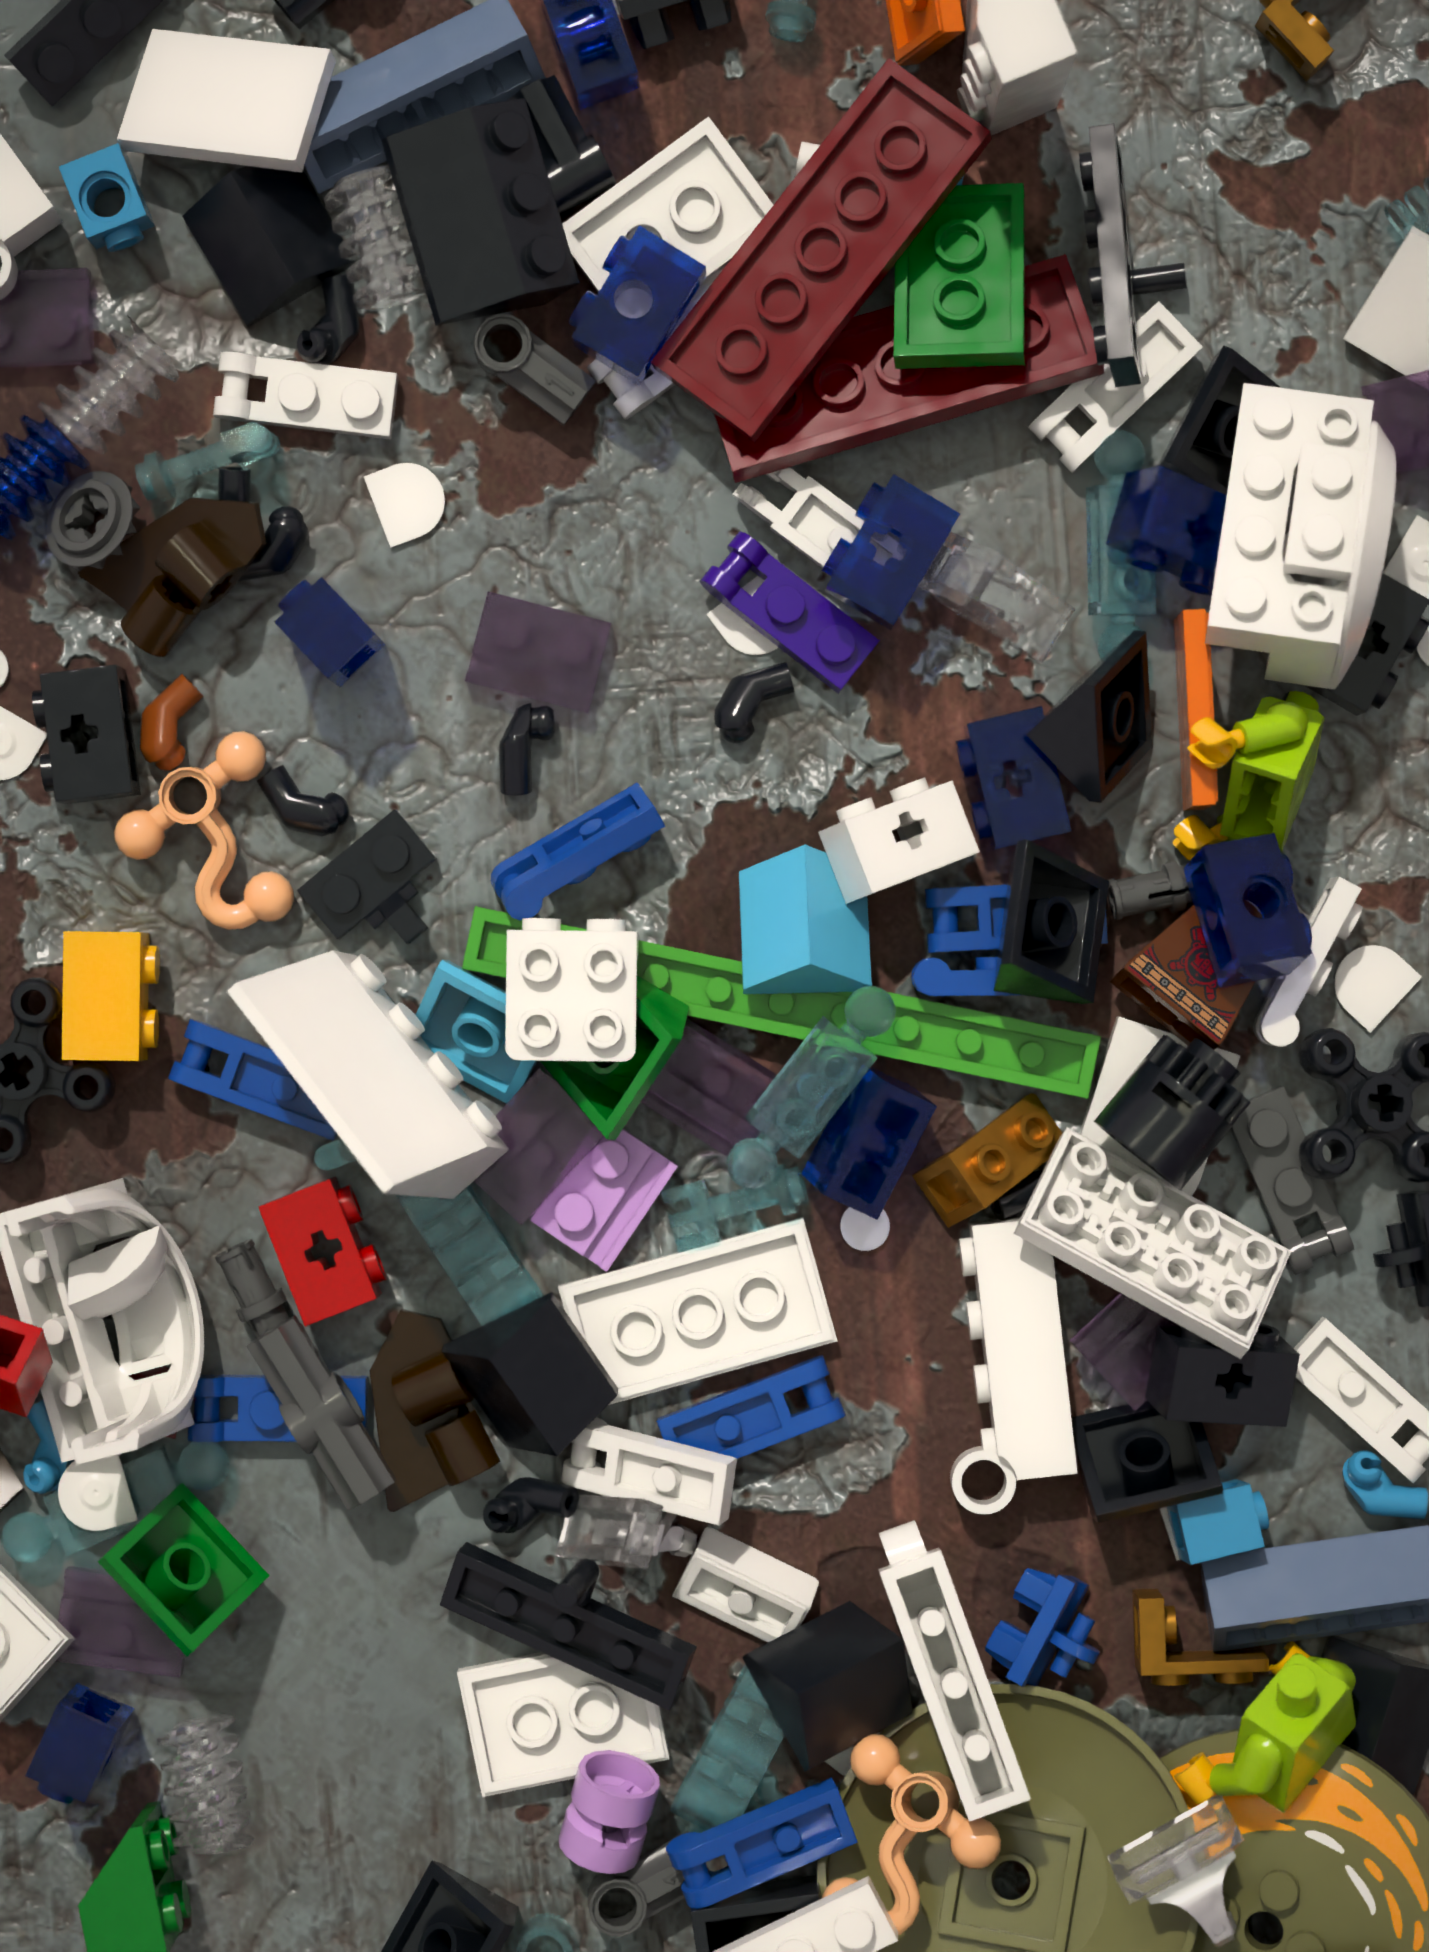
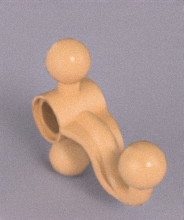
M245 731L233 732L226 735L218 744L215 761L204 769L183 767L170 772L161 783L158 792L159 804L150 811L136 809L123 814L117 821L114 830L115 843L118 849L127 857L140 860L154 856L162 848L165 831L176 822L196 824L211 844V853L201 869L195 885L196 904L208 921L215 926L227 930L244 929L259 920L264 922L277 921L286 916L294 902V892L290 882L281 874L272 871L261 872L253 876L246 884L243 893L244 900L238 904H228L223 901L220 895L221 886L229 874L237 854L236 838L229 824L218 811L221 801V788L231 780L244 782L257 777L263 770L266 762L265 748L254 734ZM186 777L198 779L203 783L207 791V800L204 807L195 814L181 811L174 801L173 793L175 787L180 780Z
M872 1734L854 1745L851 1751L850 1764L853 1773L860 1781L874 1786L885 1784L893 1791L891 1795V1808L895 1820L886 1830L880 1842L878 1860L882 1873L895 1897L894 1906L888 1913L899 1935H901L913 1925L919 1912V1890L904 1859L906 1847L918 1832H926L938 1828L951 1839L950 1847L956 1860L970 1869H981L993 1863L1000 1852L1001 1839L998 1830L990 1821L978 1818L969 1822L968 1818L966 1819L957 1811L959 1807V1794L955 1784L948 1776L937 1771H923L912 1774L900 1764V1754L893 1741L884 1735ZM920 1783L932 1786L938 1794L940 1800L939 1809L932 1819H924L913 1810L911 1795L914 1788ZM848 1877L836 1879L826 1887L822 1898L858 1880Z

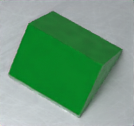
M637 976L636 1052L630 1060L625 1062H540L603 1136L608 1140H616L682 1040L689 1006Z
M183 1483L177 1486L98 1561L106 1572L186 1657L270 1576Z

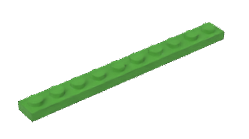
M475 906L462 969L506 978L507 930H522V920L512 918L506 912ZM561 924V931H587V929ZM639 940L637 976L688 1005L687 1016L1076 1097L1089 1098L1101 1036L871 989V991L743 994L741 961Z

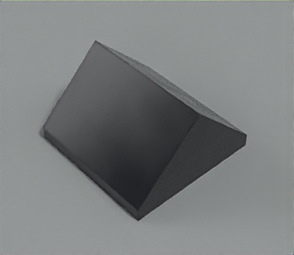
M245 166L230 171L182 216L247 327L252 326L322 284L321 280L323 278L338 275L357 263L303 171L301 173Z
M1223 346L1213 358L1154 471L1225 508L1243 384L1249 383L1281 388L1234 349Z
M1134 630L1080 678L1026 734L1088 801L1101 803L1152 747L1147 634L1145 631Z
M1028 839L1017 841L1009 871L993 991L1078 1004L1094 1003L1109 881Z
M552 1292L444 1344L442 1347L443 1355L450 1361L460 1379L511 1448L558 1456L618 1395V1387Z
M1148 1400L1071 1417L1075 1452L1090 1514L1097 1523L1224 1493L1202 1422L1168 1421Z
M851 1601L834 1608L742 1657L804 1771L817 1766L854 1746L863 1738L876 1734L913 1713L903 1639Z
M1336 1635L1328 1636L1321 1658L1337 1660L1346 1664L1352 1669L1356 1679L1354 1689L1351 1692L1356 1727L1341 1744L1363 1754L1378 1764L1414 1795L1429 1749V1664Z
M432 1860L381 1952H500L514 1928L519 1906L442 1863Z

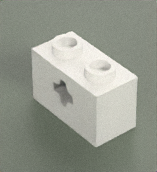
M924 777L889 791L893 803L876 809L872 797L836 811L840 823L818 833L846 904L980 852L953 781L929 788ZM896 830L898 831L899 837L901 839V841L897 843L893 835V831Z

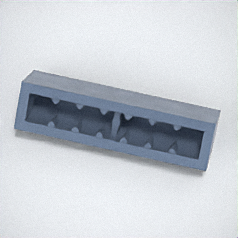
M488 0L331 77L304 164L318 194L387 161L381 142L385 137L468 107L507 101L521 88L538 79L546 78L529 37L509 1Z
M1429 1525L1250 1550L1201 1562L1204 1603L1213 1652L1429 1622Z

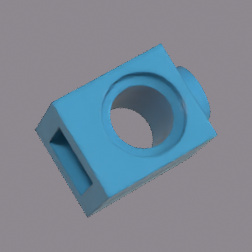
M119 143L59 166L86 238L96 249L104 246L107 247L109 252L126 249L144 239L142 231L155 226L129 158ZM110 188L124 191L125 202L117 214L111 217H101L95 214L94 204L101 192Z
M1234 1479L1222 1482L1223 1494L1166 1507L1179 1559L1189 1565L1265 1547L1261 1530L1269 1528V1518L1260 1491L1252 1492L1249 1483Z

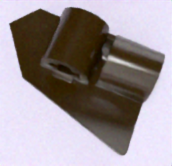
M189 498L121 542L120 546L123 555H109L106 558L103 569L86 566L81 571H78V575L112 598L127 611L121 620V628L130 641L151 655L165 657L199 613L218 603L233 588L267 544L259 503Z
M405 1309L400 1310L370 1369L380 1453L396 1477L395 1483L385 1489L387 1509L390 1512H396L448 1484L449 1486H454L471 1479L500 1462V1458L472 1403L474 1400L473 1395L460 1379L450 1361L442 1353L443 1345L452 1341L442 1319Z

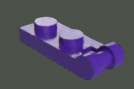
M739 531L727 546V549L730 551L729 555L719 567L711 566L700 580L701 585L721 603L839 694L880 640L772 557L754 538ZM749 569L764 580L753 596L748 594L738 584Z

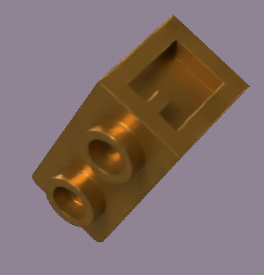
M1259 0L1266 9L1260 15L1255 27L1293 68L1308 81L1326 64L1334 51L1327 43L1331 39L1329 32L1312 13L1304 11L1300 14L1294 8L1301 0Z
M1031 1093L1023 1097L960 1146L929 1162L913 1174L912 1177L949 1228L988 1207L1049 1160L1062 1131L1039 1098Z
M1158 1589L1132 1590L1135 1667L1141 1676H1151V1684L1160 1686L1185 1685L1190 1682V1674H1215V1682L1240 1684L1252 1682L1253 1672L1269 1671V1658L1261 1649H1240L1213 1652V1650L1166 1652V1645L1176 1644L1175 1607L1164 1606V1597Z

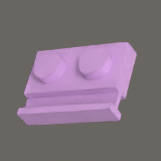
M594 1125L530 1221L607 1272L678 1165L624 1128L616 1140H608Z

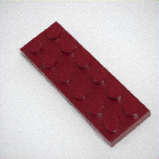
M888 58L652 359L651 364L654 369L755 443L992 140L991 131Z
M1064 254L1025 266V365L895 369L894 305L855 316L850 320L755 443L716 414H714V418L734 482L738 483L1104 374V365H1098L1094 332L1067 255Z

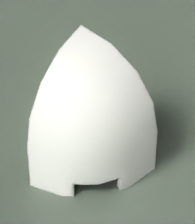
M160 1225L69 1262L67 1306L79 1319L85 1320L93 1316L95 1319L109 1316L127 1308L153 1289L164 1271L167 1241Z

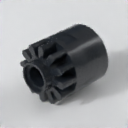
M1163 1035L1094 1122L1149 1168L1181 1191L1251 1102L1241 1092L1231 1086L1241 1074L1240 1071L1215 1050L1196 1037L1185 1048L1168 1035Z

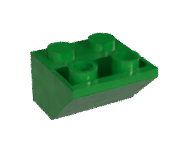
M160 1801L146 1804L78 1904L87 1952H169L179 1933L182 1932L184 1926L183 1919L190 1918L191 1916L190 1897L184 1879L175 1880L171 1856L178 1855L179 1852L175 1823L172 1817L163 1818Z

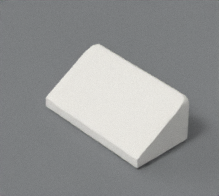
M706 1527L697 1542V1546L682 1573L672 1597L769 1643L801 1626L811 1608L819 1582L815 1577L714 1528Z

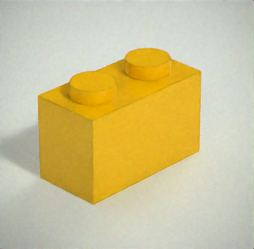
M63 931L62 1060L142 1061L148 1060V1048H157L159 1015L157 1009H148L149 984H158L160 952L158 946H149V933Z

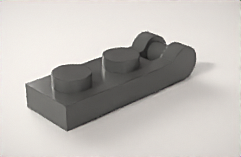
M1279 1086L1249 1099L1250 1105L1230 1130L1280 1245L1291 1251L1287 1261L1293 1273L1297 1275L1313 1268V1260L1332 1252L1335 1257H1339L1353 1251V1242L1338 1213L1325 1180L1312 1177L1304 1171L1300 1164L1298 1152L1305 1134L1285 1087ZM1315 1212L1322 1229L1301 1238L1294 1221Z

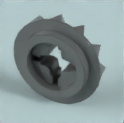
M105 471L83 474L67 484L54 500L46 522L47 543L53 555L62 563L78 571H81L86 566L103 569L106 558L109 555H123L120 546L126 535L137 533L131 520L140 510V507L131 496L132 487L118 476ZM98 511L105 518L96 523V532L92 535L85 529L94 523V513Z

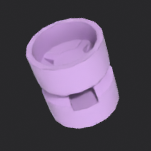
M604 1750L594 1751L585 1755L577 1769L571 1791L572 1802L566 1810L559 1835V1847L565 1856L578 1866L593 1872L615 1874L624 1873L634 1868L640 1858L647 1833L646 1823L652 1815L660 1787L659 1776L655 1770L640 1758L623 1752Z

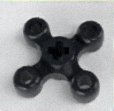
M31 977L21 981L14 988L10 997V1007L14 1015V1029L10 1037L0 1045V1129L2 1127L8 1129L14 1139L13 1145L8 1151L0 1148V1164L3 1165L17 1162L27 1154L31 1146V1132L27 1124L28 1112L31 1105L38 1098L45 1095H56L65 1099L72 1108L81 1112H96L104 1109L112 1101L115 1094L116 1082L113 1074L106 1066L97 1062H82L74 1066L64 1065L57 1062L49 1054L46 1046V1034L51 1024L60 1017L63 995L60 988L46 978ZM34 991L41 992L46 999V1006L40 1014L33 1013L28 1005V999ZM15 1055L18 1060L30 1059L33 1063L34 1068L27 1073V1078L30 1082L27 1087L24 1081L12 1083L9 1079L8 1074L15 1068L12 1057ZM86 1075L94 1077L98 1083V1092L92 1099L85 1097L80 1090V1083Z
M1326 1028L1314 1031L1308 1035L1300 1045V1064L1311 1077L1324 1080L1334 1087L1338 1093L1336 1104L1338 1117L1327 1128L1315 1130L1303 1139L1299 1147L1298 1156L1304 1171L1312 1177L1322 1180L1340 1177L1348 1172L1353 1165L1355 1151L1359 1145L1365 1140L1372 1138L1380 1140L1389 1147L1393 1154L1394 1167L1399 1175L1415 1183L1428 1182L1429 1132L1415 1125L1410 1116L1413 1108L1412 1092L1422 1083L1429 1082V1032L1414 1033L1402 1039L1394 1050L1392 1063L1380 1073L1368 1071L1360 1065L1355 1057L1354 1043L1343 1031ZM1324 1045L1327 1046L1331 1052L1332 1057L1330 1063L1327 1062L1323 1056ZM1418 1050H1421L1425 1056L1424 1066L1418 1060ZM1368 1097L1373 1102H1380V1114L1377 1110L1368 1108ZM1324 1145L1328 1146L1331 1151L1329 1163L1323 1157ZM1419 1149L1425 1154L1424 1165H1421L1418 1160Z

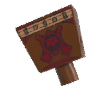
M1237 896L1231 898L1217 917L1204 906L1196 903L1129 960L1115 974L1110 983L1187 1046L1196 1037L1215 1050L1226 1038L1265 965L1266 959L1263 954L1247 942L1263 921V917L1251 903Z

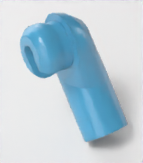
M41 1400L32 1406L27 1416L40 1441L31 1464L26 1465L24 1468L23 1479L31 1491L44 1494L49 1491L58 1490L62 1474L75 1460L61 1462L44 1400Z
M1367 1450L1358 1451L1347 1459L1342 1470L1344 1485L1364 1512L1376 1516L1425 1519L1428 1506L1427 1488L1393 1485L1380 1465L1382 1461L1373 1452Z

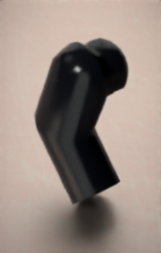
M532 1477L518 1478L505 1487L494 1499L487 1502L483 1509V1520L489 1530L495 1533H514L525 1527L542 1513L564 1518L571 1517L578 1507L579 1494L573 1486Z

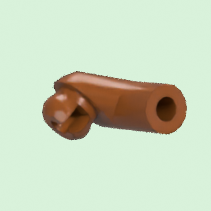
M184 674L178 676L146 706L142 713L140 750L146 761L149 763L154 762L163 771L173 770L183 762L186 749L177 740L178 720L204 697Z

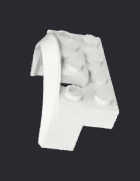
M1249 383L1243 384L1205 644L1267 652L1268 657L1264 680L1335 690L1355 659L1364 639L1383 571L1396 485V456L1394 447L1378 422L1371 421L1374 400ZM1298 465L1285 560H1283L1282 551L1294 469ZM1290 574L1336 579L1342 582L1335 587L1294 581Z
M123 1178L0 1213V1252L20 1321L43 1328L53 1360V1364L40 1390L61 1462L75 1460L76 1464L80 1465L138 1450L149 1443L194 1425L190 1407L201 1374L204 1356V1324L197 1288L188 1264L174 1239L157 1219L127 1194ZM160 1225L167 1241L163 1273L149 1293L127 1308L112 1314L118 1340L119 1366L114 1358L103 1318L95 1319L93 1316L81 1320L67 1306L69 1262L93 1253L96 1245L127 1236L132 1237ZM171 1364L168 1372L138 1380L129 1377V1375Z

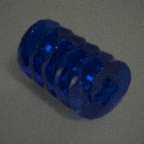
M24 414L19 418L26 434L24 440L6 432L0 436L8 453L5 458L0 456V536L9 540L16 536V531L9 518L11 514L26 522H31L35 518L28 502L29 497L48 505L53 501L52 494L46 483L48 479L65 487L72 483L64 465L67 461L82 469H86L90 465L89 460L44 414L45 420L42 423Z

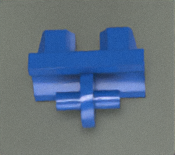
M1027 1568L1014 1590L1013 1598L1039 1612L1029 1633L1008 1621L1001 1620L985 1646L986 1652L1001 1665L1009 1669L1006 1678L1022 1687H1025L1026 1684L1038 1686L1057 1647L1060 1649L1050 1670L1062 1677H1067L1076 1658L1091 1664L1095 1663L1100 1651L1085 1641L1096 1621L1079 1612L1069 1632H1066L1090 1585L1074 1576L1058 1575L1057 1577L1032 1568Z

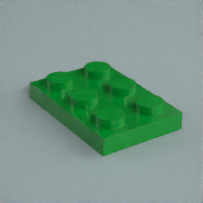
M1024 183L956 185L895 263L894 290L895 369L1025 365Z

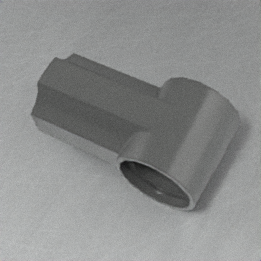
M493 315L488 317L478 327L475 334L474 353L482 369L486 373L501 379L564 426L595 385L596 380L529 331L521 319L513 315ZM498 330H508L514 333L522 345L519 355L508 362H497L491 359L484 348V343L491 333Z
M671 1840L640 1856L634 1868L624 1873H599L592 1880L588 1888L587 1901L592 1922L599 1931L613 1937H623L632 1934L641 1926L644 1920L684 1899L681 1890L684 1877L681 1870H676L672 1867L666 1851V1846ZM613 1888H624L635 1897L631 1910L618 1917L604 1913L599 1907V1901L603 1894Z

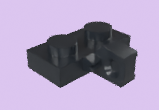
M394 809L297 891L338 940L364 919L374 929L387 920L404 942L410 944L428 929V926L408 903L419 893L410 881L437 858L401 814Z

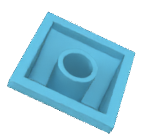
M802 845L739 871L743 994L871 991L868 899L866 896L853 902L845 903L825 852L808 845Z
M441 960L416 1012V1016L425 1028V1031L420 1036L434 1054L440 1051L456 1065L463 1076V1081L513 1107L537 1061L514 1060L506 1053V991L470 971L462 969V967L449 960Z

